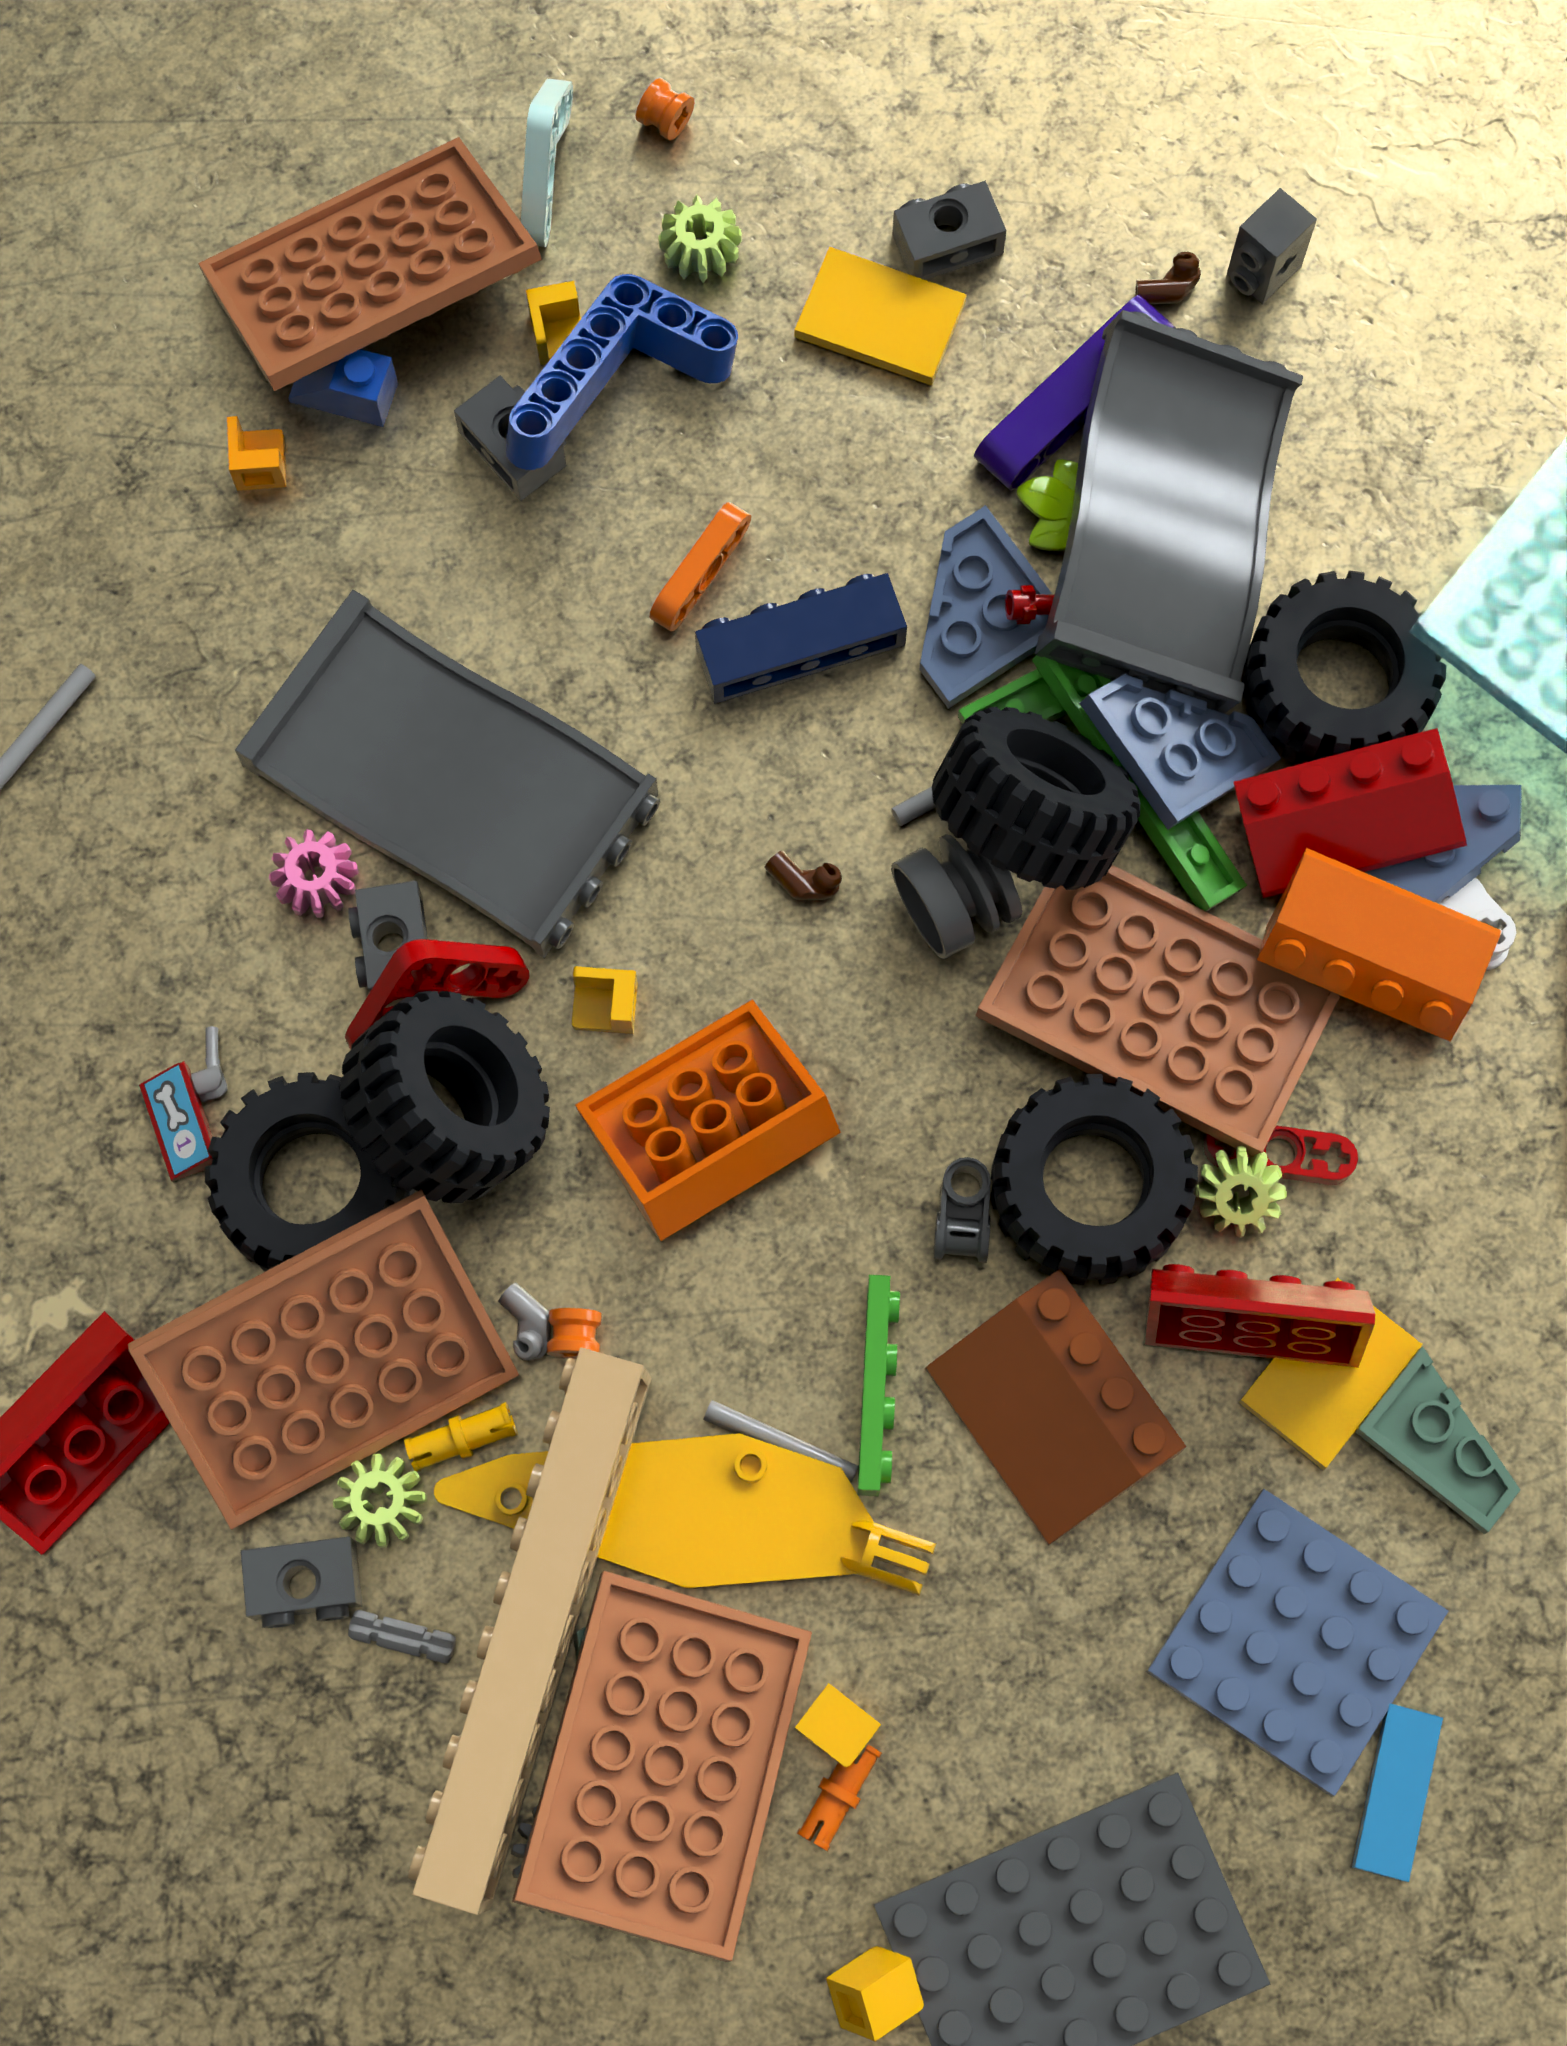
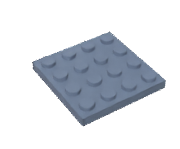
M1263 1489L1146 1672L1330 1797H1334L1388 1711L1389 1703H1393L1449 1611Z

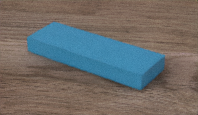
M1389 1703L1388 1711L1383 1717L1351 1868L1409 1882L1443 1717Z

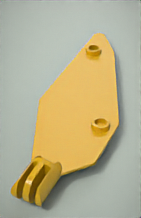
M737 1433L632 1443L597 1558L684 1588L858 1574L920 1596L922 1584L872 1566L874 1560L877 1559L926 1575L929 1563L880 1546L881 1539L884 1538L929 1554L934 1553L937 1543L875 1523L842 1468ZM548 1451L510 1454L448 1476L436 1483L434 1496L443 1505L514 1529L519 1517L528 1519L533 1503L532 1497L526 1495L530 1476L536 1463L540 1465L545 1464ZM510 1490H518L522 1496L520 1505L514 1509H507L503 1502L505 1494Z

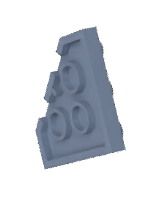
M986 505L944 533L919 670L948 709L1035 653L1038 637L1044 632L1049 615H1036L1035 620H1031L1030 624H1017L1016 620L1007 619L1005 598L1008 590H1020L1021 585H1033L1036 595L1052 594V592Z
M1126 674L1090 693L1079 703L1168 830L1235 789L1234 781L1257 776L1281 759L1253 717L1236 711L1227 715L1207 708L1206 701L1173 690H1169L1164 694L1143 687V680Z
M1453 785L1467 846L1365 873L1436 903H1440L1447 896L1450 898L1481 874V867L1499 852L1503 851L1506 853L1520 841L1521 785Z

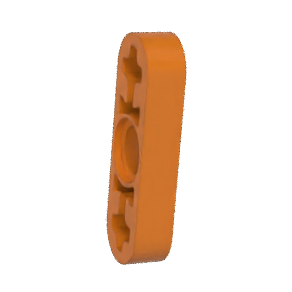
M730 502L722 506L659 593L650 611L649 617L651 620L671 632L675 631L682 624L744 537L751 522L750 514Z

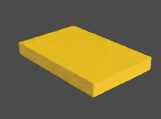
M829 246L795 327L794 337L932 386L965 306L967 294Z
M1373 1306L1376 1314L1375 1325L1359 1368L1273 1358L1238 1402L1322 1470L1327 1468L1423 1345L1375 1306Z

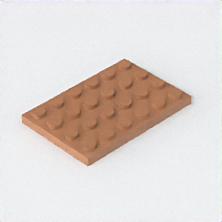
M457 137L198 264L205 280L272 389L276 391L335 361L343 359L345 356L371 343L386 338L390 334L422 318L428 317L467 296L473 295L497 281L518 273L522 269L542 260L536 242L460 137Z
M1112 865L1106 876L1085 888L1080 887L1076 890H1066L1063 886H1059L1056 889L1043 888L980 1003L976 1017L1088 1074H1102L1103 1081L1106 1083L1115 1084L1118 1077L1131 1080L1133 1083L1130 1091L1141 1097L1148 1088L1160 1097L1157 1105L1165 1113L1173 1109L1181 1121L1236 1149L1238 1146L1246 1147L1247 1154L1254 1157L1256 1154L1263 1153L1341 995L1258 961L1257 957L1262 939Z
M422 1189L128 1344L131 1356L231 1530L346 1469L356 1460L360 1461L519 1376Z
M603 1571L597 1584L512 1902L720 1961L731 1962L812 1632Z

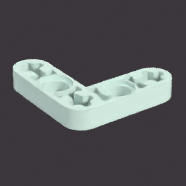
M547 79L532 100L528 112L521 223L539 247H547L550 236L556 144L570 121L573 100L572 81Z

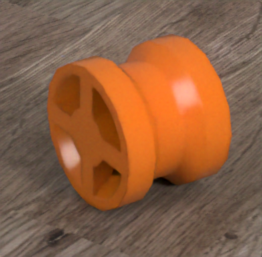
M658 78L650 84L643 94L637 107L636 120L645 126H656L659 128L661 136L669 141L674 140L685 128L691 117L695 104L694 98L684 92L680 94L673 92L668 82Z
M556 1308L549 1310L548 1321L553 1327V1338L547 1342V1355L577 1359L580 1347L600 1352V1344L595 1340L596 1329L601 1325L602 1313L583 1308Z

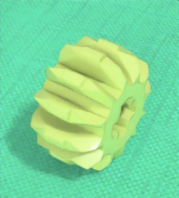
M698 195L695 196L693 206L690 207L677 201L674 206L675 214H664L662 219L663 231L658 236L659 248L665 252L664 259L668 268L679 266V274L683 280L692 272H698L699 279L704 283L708 277V271L711 270L723 277L726 272V263H736L739 257L737 246L742 242L741 229H739V226H735L736 216L733 210L721 211V203L717 197L708 206L702 205V200ZM699 237H700V238H705V239H703V240H696V238H699Z
M1244 1146L1237 1147L1236 1158L1229 1160L1223 1150H1219L1216 1152L1219 1168L1210 1164H1203L1200 1172L1205 1181L1195 1185L1196 1197L1204 1200L1199 1206L1202 1217L1215 1216L1214 1227L1219 1233L1225 1230L1231 1223L1234 1224L1236 1236L1240 1238L1246 1232V1224L1252 1223L1255 1230L1263 1233L1266 1229L1263 1215L1279 1219L1281 1209L1276 1202L1287 1197L1286 1187L1277 1183L1282 1177L1280 1167L1278 1165L1266 1167L1268 1158L1265 1152L1256 1154L1248 1160L1246 1147ZM1243 1184L1244 1190L1246 1191L1249 1188L1250 1194L1246 1197L1238 1198L1237 1192L1234 1195L1232 1194V1188Z
M373 1454L371 1459L372 1471L367 1472L366 1468L358 1460L351 1464L352 1469L359 1477L355 1483L345 1477H340L337 1481V1485L343 1490L350 1492V1496L338 1497L333 1500V1507L342 1511L352 1510L340 1520L339 1525L341 1528L347 1531L359 1525L355 1540L360 1544H365L375 1529V1540L380 1548L388 1546V1530L393 1529L395 1535L401 1541L408 1539V1531L401 1523L406 1518L414 1524H421L423 1516L417 1511L410 1509V1505L422 1504L427 1501L425 1492L409 1491L421 1480L420 1475L416 1471H412L401 1477L405 1462L399 1457L391 1461L387 1471H385V1462L381 1454ZM385 1488L391 1489L386 1493L392 1500V1505L389 1509L379 1507L375 1514L370 1513L369 1511L374 1509V1506L368 1502L371 1493L381 1495Z

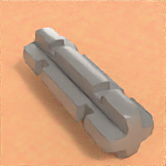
M362 1610L354 1612L348 1629V1636L353 1640L368 1644L372 1640L377 1641L376 1645L379 1647L420 1657L421 1653L427 1654V1659L441 1663H449L456 1643V1637L450 1633L435 1629L433 1633L427 1632L428 1628L385 1616L383 1620H380L378 1615Z

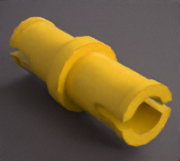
M504 1402L500 1406L465 1419H461L457 1415L448 1419L449 1425L405 1439L404 1444L409 1460L413 1458L411 1465L414 1471H421L425 1467L458 1455L462 1459L473 1456L474 1449L509 1436H516V1425L513 1416H509L510 1409L507 1403Z

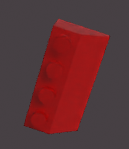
M1438 728L1233 782L1263 898L1284 893L1306 848L1362 872H1367L1467 846L1453 782Z
M105 1311L0 1417V1520L41 1555L52 1546L170 1423L129 1352L128 1344L136 1339Z

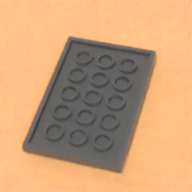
M1178 1772L873 1904L892 1951L910 1957L924 2003V2007L918 2012V2015L931 2046H1133L1271 1985Z

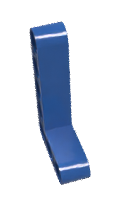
M633 274L615 276L606 285L512 409L508 422L506 456L516 467L525 470H535L547 464L633 348L705 383L725 381L730 376L733 368L738 342L737 329L727 319Z

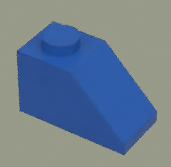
M359 349L343 359L335 361L294 382L288 398L289 402L384 427L398 386L392 357Z

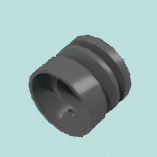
M948 834L939 837L938 841L942 859L941 864L926 848H919L895 861L891 866L894 883L911 919L930 948L943 959L974 943L975 934L971 921L972 917L986 932L993 933L999 930V917L1004 922L1011 923L1019 919L1023 912L1010 871L1007 869L1003 871L991 864V860L982 854L978 856L967 848V843L962 838H957L956 840L952 835Z

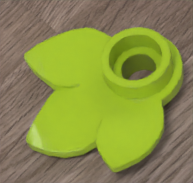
M1058 459L1054 465L1053 477H1034L1018 487L1016 492L1018 498L1034 515L1040 518L1031 532L1029 545L1047 551H1062L1066 549L1075 495L1077 462Z

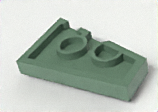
M1422 1346L1355 1432L1479 1531L1486 1534L1520 1492V1488L1484 1435L1478 1433L1460 1405L1462 1403L1452 1388L1446 1386L1433 1367V1360Z

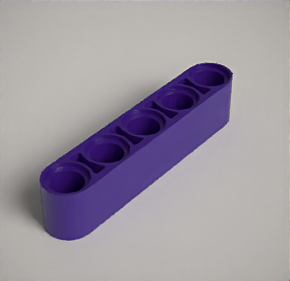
M1140 295L1133 297L990 431L979 444L974 453V458L1009 490H1014L1025 482L1085 424L1095 375L1105 340L1102 339L1103 330L1122 310L1141 312L1150 316L1153 321L1176 328Z

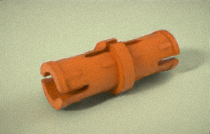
M868 1744L857 1764H854L856 1759L849 1767H843L837 1763L829 1779L822 1778L818 1786L822 1792L801 1829H798L797 1834L811 1842L820 1824L824 1822L813 1843L828 1852L829 1845L849 1808L856 1809L861 1799L857 1797V1794L877 1758H880L882 1753Z

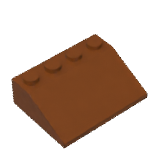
M1060 1269L1016 1298L925 1367L927 1373L1047 1545L1056 1541L1179 1455L1187 1447Z

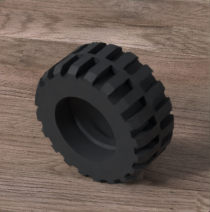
M1331 571L1318 574L1314 585L1308 579H1303L1293 584L1288 596L1280 594L1270 604L1266 616L1261 617L1249 646L1244 665L1246 672L1242 679V682L1245 683L1243 696L1250 698L1246 709L1248 715L1253 717L1256 723L1263 722L1262 732L1272 746L1278 742L1284 747L1281 757L1293 764L1298 757L1310 762L1420 733L1424 730L1441 698L1442 693L1440 689L1446 680L1447 665L1440 662L1445 653L1442 637L1439 635L1431 637V632L1436 623L1428 611H1423L1419 614L1415 610L1414 606L1417 599L1405 590L1400 596L1390 590L1393 582L1380 576L1376 583L1364 580V572L1348 571L1345 579H1337L1336 572ZM1328 639L1350 641L1362 646L1374 655L1385 671L1389 686L1386 697L1375 705L1360 709L1341 708L1324 702L1311 692L1299 673L1297 658L1300 651L1308 645Z
M990 707L968 717L964 724H962L935 774L932 784L933 803L936 805L937 814L941 821L948 822V830L956 838H962L967 843V848L978 856L982 854L991 860V864L1003 871L1007 869L1016 873L1017 878L1028 882L1035 880L1041 882L1044 887L1054 889L1063 886L1066 890H1076L1080 887L1085 888L1106 876L1140 817V798H1138V790L1135 784L1129 782V774L1122 766H1117L1113 762V757L1107 752L1093 746L1091 740L1081 734L1076 735L1067 730V726L1057 721L1050 722L1043 719L1042 715L1030 711L1028 713H1021L1017 708L1005 707L1002 710L997 707Z
M438 991L418 992L413 997H406L361 1034L352 1044V1048L346 1054L342 1065V1074L344 1076L340 1078V1099H344L347 1102L343 1106V1114L347 1125H353L355 1129L354 1141L361 1151L366 1149L374 1159L371 1164L380 1174L387 1172L394 1178L393 1184L404 1191L410 1192L412 1189L416 1191L422 1189L427 1200L437 1202L442 1199V1202L451 1204L463 1203L466 1200H476L484 1196L532 1159L533 1154L541 1148L545 1140V1129L548 1128L550 1107L545 1105L549 1100L547 1082L541 1081L539 1076L542 1071L541 1065L536 1056H530L525 1048L528 1043L520 1032L515 1034L507 1026L509 1021L500 1013H490L485 1010L486 1004L474 998L462 1000L461 994L441 991L439 994ZM427 1074L439 1081L452 1094L463 1113L464 1119L453 1113L439 1099L428 1080Z
M314 1072L298 1073L297 1082L287 1083L283 1076L269 1080L268 1085L271 1090L258 1096L255 1090L252 1089L241 1097L246 1106L238 1114L229 1110L220 1121L225 1129L221 1138L212 1137L207 1152L211 1155L213 1161L212 1165L205 1167V1184L211 1191V1195L207 1198L211 1211L218 1219L221 1230L239 1252L250 1262L259 1265L264 1272L399 1202L416 1191L414 1189L410 1192L404 1191L394 1185V1178L387 1172L380 1174L371 1164L374 1159L367 1150L361 1151L353 1139L356 1134L353 1125H347L343 1114V1106L347 1102L344 1099H340V1078L342 1077L330 1074L325 1081L318 1080ZM328 1134L341 1138L356 1153L361 1170L359 1185L349 1203L334 1216L312 1224L289 1223L277 1216L268 1206L263 1193L264 1175L275 1154L289 1142L306 1135Z
M1086 1074L1083 1082L1074 1083L1070 1076L1057 1080L1053 1089L1049 1091L1043 1088L1039 1089L1029 1097L1027 1104L1022 1109L1017 1108L1009 1119L1007 1128L1001 1135L992 1164L990 1177L992 1179V1191L990 1194L993 1209L998 1210L1000 1216L998 1225L1005 1238L1010 1236L1017 1244L1015 1251L1025 1261L1031 1257L1041 1264L1039 1271L1050 1276L1060 1269L1064 1275L1069 1276L1068 1281L1073 1284L1084 1285L1086 1280H1098L1099 1285L1115 1283L1118 1277L1128 1275L1131 1278L1143 1272L1147 1265L1153 1261L1157 1262L1168 1251L1185 1226L1184 1224L1192 1211L1196 1198L1193 1192L1198 1182V1165L1192 1164L1191 1160L1195 1149L1190 1135L1182 1136L1178 1129L1182 1122L1173 1109L1165 1113L1157 1105L1160 1097L1148 1088L1141 1097L1130 1091L1133 1081L1118 1077L1115 1084L1103 1082L1102 1074ZM1085 1135L1103 1137L1117 1143L1132 1156L1140 1169L1143 1184L1140 1200L1135 1209L1126 1218L1111 1225L1092 1226L1070 1219L1054 1206L1045 1191L1043 1173L1048 1156L1062 1141Z

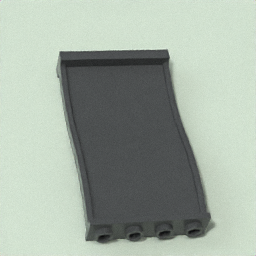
M1122 310L1103 330L1102 339L1105 340L1095 375L1081 441L1072 517L1065 554L1044 632L1038 637L1035 655L1093 675L1108 678L1111 681L1126 674L1143 680V687L1164 694L1169 690H1173L1206 701L1207 708L1226 713L1242 700L1245 683L1240 682L1258 610L1264 574L1270 501L1275 470L1293 396L1296 389L1302 385L1303 375L1287 370L1284 365L1278 362L1262 361L1243 354L1237 347L1218 345L1199 338L1191 330L1172 328L1153 321L1147 314Z
M353 589L235 749L244 768L258 777L263 776L328 821L465 901L533 947L536 954L543 958L546 957L552 947L560 949L564 945L574 928V923L571 920L581 905L588 908L594 902L603 886V881L600 878L610 864L616 867L621 863L632 844V840L628 839L639 823L645 826L652 819L660 804V799L657 798V778L650 774L645 776L580 731L444 655L371 605L368 598Z

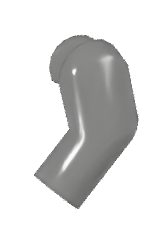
M514 1282L498 1300L505 1309L518 1319L517 1340L513 1341L514 1352L522 1360L540 1359L547 1352V1342L551 1336V1324L548 1321L549 1312L519 1284Z

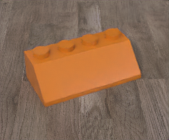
M1306 848L1267 924L1257 960L1451 1042L1474 1001L1500 938L1501 930Z

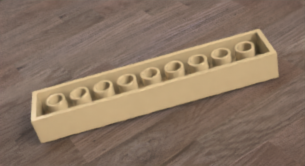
M580 1347L577 1359L568 1358L559 1385V1389L565 1391L564 1402L560 1412L552 1410L544 1431L543 1442L549 1444L545 1464H535L527 1487L526 1495L533 1499L528 1519L519 1517L512 1535L510 1549L517 1552L511 1573L506 1571L501 1573L495 1590L493 1603L501 1606L494 1627L485 1626L479 1642L477 1658L484 1660L478 1681H468L462 1697L460 1713L467 1714L463 1731L459 1736L452 1735L445 1752L443 1768L450 1769L447 1783L442 1791L435 1790L427 1811L426 1823L433 1825L431 1835L425 1847L420 1845L417 1847L410 1866L408 1879L416 1881L412 1893L414 1896L476 1915L486 1912L492 1907L652 1378L644 1365Z

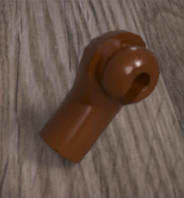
M1191 252L1178 253L1173 258L1174 266L1163 279L1136 280L1135 296L1140 295L1149 304L1181 302L1199 282L1201 270L1198 268L1199 258Z
M783 850L771 857L764 867L791 897L797 900L828 899L839 891V884L842 881L841 871L835 865L824 863L816 869L801 870Z

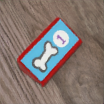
M185 1061L177 1063L139 1084L172 1182L204 1171L205 1167L212 1165L213 1158L207 1152L213 1136L200 1097L195 1090L191 1070Z

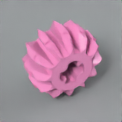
M306 829L303 835L304 843L299 845L295 839L286 837L285 844L289 854L273 853L272 860L279 869L269 874L271 884L280 887L276 893L281 904L292 902V909L299 916L303 915L310 905L317 918L324 916V905L331 903L334 909L341 911L343 903L339 893L353 895L356 887L349 878L359 873L356 862L348 860L352 854L350 847L346 843L335 846L336 839L333 833L328 831L317 842L313 831ZM314 867H321L323 875L320 878L313 874L314 880L308 881L306 879L305 873L309 869L312 873H315Z

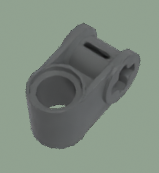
M970 1157L959 1158L953 1161L945 1170L941 1184L939 1211H937L934 1259H942L945 1254L975 1256L978 1262L987 1263L990 1239L989 1200L991 1180L986 1166L977 1159ZM959 1173L972 1174L977 1178L980 1190L972 1197L960 1196L951 1186L952 1178Z

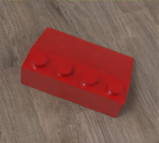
M1168 1264L1164 1265L1162 1270L1152 1269L1144 1345L1359 1368L1375 1325L1376 1314L1368 1291L1355 1290V1285L1348 1282L1328 1281L1323 1283L1322 1287L1303 1285L1299 1278L1286 1275L1272 1276L1269 1278V1281L1248 1279L1246 1273L1237 1270H1219L1216 1272V1275L1194 1273V1269L1186 1265Z

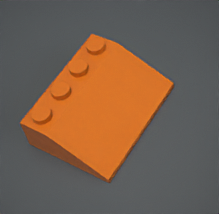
M753 999L575 1104L585 1124L660 1241H663L841 1133L827 1096Z

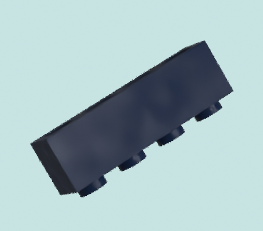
M888 573L875 577L873 574H863L849 580L846 586L826 591L824 588L813 589L802 594L798 600L780 606L777 603H767L752 610L750 615L734 620L726 617L714 619L706 623L701 630L695 631L696 652L714 704L903 647L906 644L907 625Z

